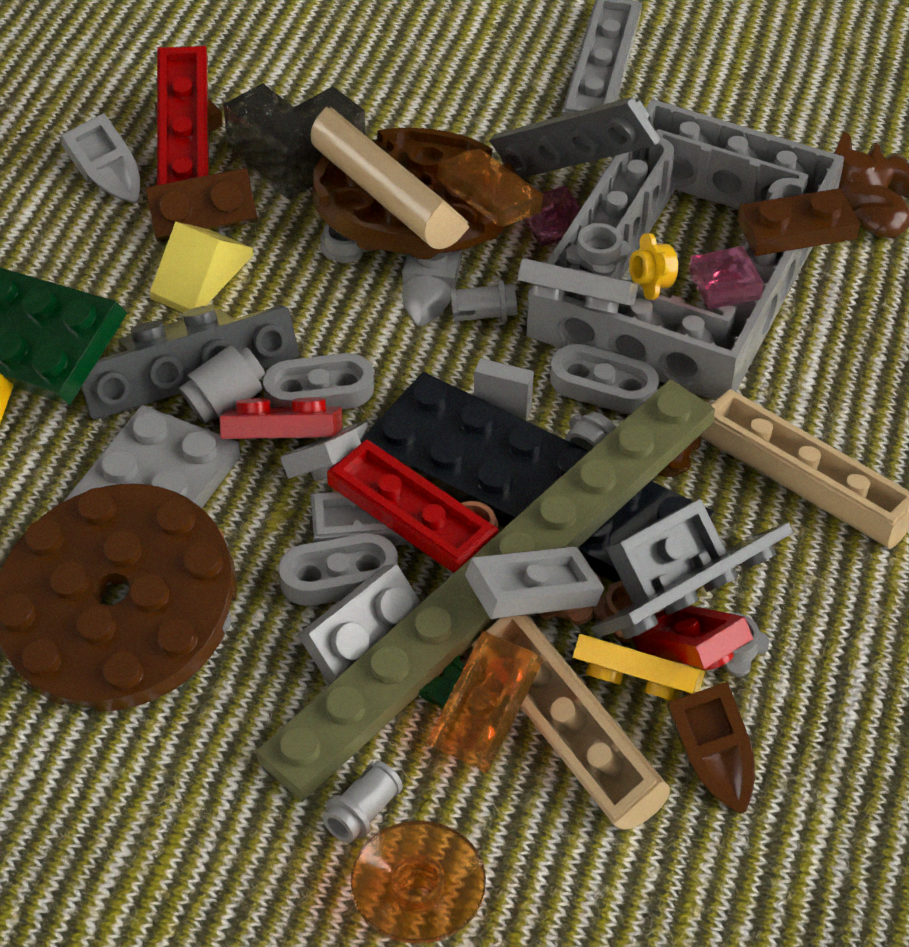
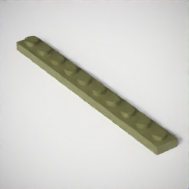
M672 379L668 380L473 557L579 547L714 423L715 408ZM471 558L255 751L258 764L300 801L303 802L412 702L419 695V690L435 677H439L459 654L460 656L472 646L471 644L499 619H490L465 577Z

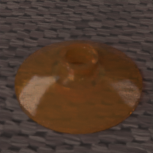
M407 821L381 830L361 848L351 872L352 897L362 918L382 935L405 943H430L457 933L477 914L485 894V869L476 848L461 833L446 825L431 821ZM417 887L424 888L430 892V894L421 897L411 896L407 893Z

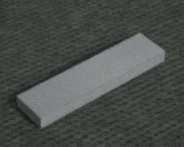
M595 0L561 116L618 100L641 17L642 2L632 0Z

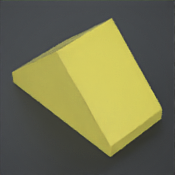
M175 221L150 289V298L181 313L193 308L206 306L254 256L253 248L212 230Z

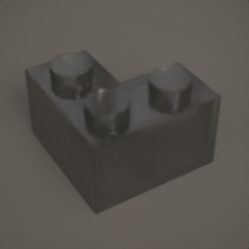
M264 83L223 104L228 151L288 200L313 187L314 169L323 154L311 142V129L314 121L325 107H332L366 135L365 110L334 86L295 107Z

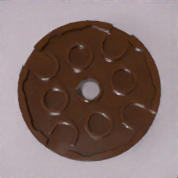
M427 128L377 130V139L372 141L469 222L467 224L469 228L456 243L444 249H435L429 246L324 155L320 158L314 169L313 201L320 217L335 231L356 241L358 247L368 251L382 249L391 252L408 253L416 259H431L438 253L470 248L497 238L512 222L518 207L519 180L510 163L502 165L492 158L493 149L486 144L460 134Z
M133 483L92 488L60 503L32 523L15 544L0 572V646L3 653L16 672L31 688L45 698L60 705H64L67 702L75 705L94 706L97 711H115L139 706L171 692L194 675L211 657L224 637L225 633L222 627L229 613L231 601H236L237 592L236 571L230 550L211 517L189 498L172 490L153 485ZM111 582L112 585H128L129 591L122 601L114 605L101 604L102 596L108 589L106 584Z

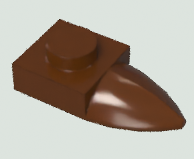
M725 682L668 702L667 708L688 765H692L699 780L715 798L737 813H745L752 797L755 782V760L751 741L729 683Z

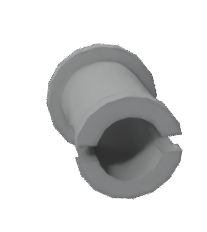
M498 280L497 286L458 290L456 288L450 289L454 323L501 317L502 322H507V316L518 315L515 284H504L503 280Z
M372 761L359 778L341 796L334 795L327 801V811L323 815V822L326 828L337 839L345 843H351L355 838H365L371 830L370 822L394 796H397L402 791L401 779L387 764L381 761H376L375 763Z

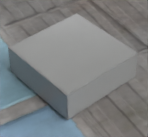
M480 358L474 371V396L527 421L532 410L534 371Z

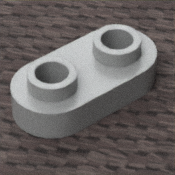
M584 344L567 345L557 350L551 360L550 381L558 393L568 398L620 413L632 414L658 390L659 376L650 364Z
M352 353L281 361L272 365L263 377L264 398L270 399V408L292 407V399L304 397L326 398V407L342 406V409L355 408L366 403L374 393V369L366 358Z
M371 533L296 546L286 552L280 560L279 579L281 591L287 599L303 606L340 601L385 565H398L397 550L387 538Z

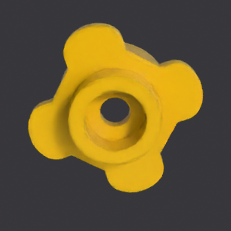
M644 233L639 240V250L634 251L630 257L629 272L632 280L642 286L644 297L647 300H655L659 297L660 288H669L674 284L678 274V259L671 245L656 244L654 234Z

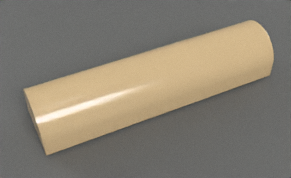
M325 107L316 118L311 129V142L313 146L429 246L435 249L447 248L456 243L468 230L469 226L467 224L469 222L332 107Z
M729 389L710 404V406L715 408L714 423L700 435L705 441L889 549L895 547L909 530V491L732 389Z
M528 615L499 618L471 644L616 827L622 830L634 828L658 812L670 794V787Z

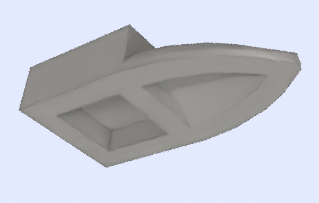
M105 113L61 135L62 147L87 183L94 181L97 186L112 196L131 203L138 202L140 176L137 163L130 149Z
M462 250L438 253L431 259H416L407 253L402 272V298L407 313L417 326H424L434 320L450 303V289H455L462 260Z
M364 420L343 428L334 437H322L281 456L280 458L288 479L311 472L314 481L327 478V471L361 444L360 440L366 432L368 421Z

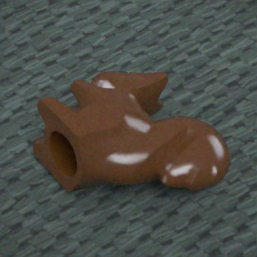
M843 132L834 154L844 156L839 188L844 192L864 230L879 238H896L909 228V205L902 198V196L909 198V161L898 153H892L884 157L881 154L878 143H873L867 154L852 150L851 137L848 133Z

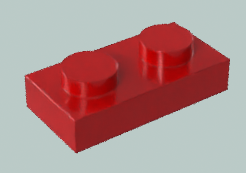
M322 397L292 399V407L270 408V399H241L236 401V409L228 410L220 416L221 439L334 437L343 429L342 406L326 407V398Z
M691 605L669 615H666L664 610L655 615L659 622L656 626L632 637L637 651L698 667L700 670H711L725 665L734 657L733 651L753 640L744 616Z

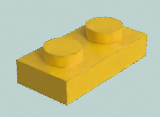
M579 634L572 657L588 662L585 675L621 685L624 673L648 680L645 693L671 701L681 698L684 691L691 694L699 692L705 671L583 634Z

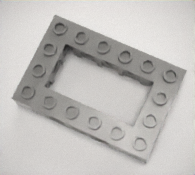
M651 99L646 107L650 114L648 120L661 140L656 146L615 155L546 263L591 273L582 264L570 263L566 258V251L569 246L577 245L578 234L582 228L595 223L608 224L616 228L620 232L622 240L630 244L632 255L634 251L640 248L639 240L641 235L650 232L675 190L739 210L740 204L838 189L844 156ZM746 239L740 252L734 250L731 255L729 272L721 286L715 284L713 287L708 311L682 303L683 298L673 295L671 298L659 295L655 300H647L644 297L643 290L638 288L634 306L619 303L618 312L615 314L584 307L586 295L565 291L563 302L531 295V285L528 294L527 337L559 348L571 344H584L638 359L650 364L656 370L660 382L666 383L672 379L692 393L717 400L729 389L737 391L812 247L754 256ZM630 257L620 260L615 265L614 273L608 277L624 280L621 278L629 267Z

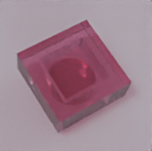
M566 186L519 200V216L541 247L559 242L582 208Z
M743 246L691 256L689 273L709 310L761 299L764 282Z

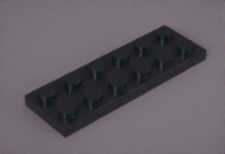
M422 372L360 440L363 443L368 439L460 503L476 501L486 504L493 510L498 524L506 527L589 452L426 372ZM650 481L580 545L578 549L593 572L615 583L621 581L606 548L694 501ZM705 507L713 522L714 511Z

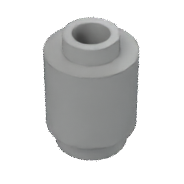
M229 345L187 375L189 381L179 387V390L193 412L206 424L213 418L220 421L222 414L228 410L236 409L237 400L250 399L260 393L263 388L259 379L265 375V372L248 348L238 352L235 347Z

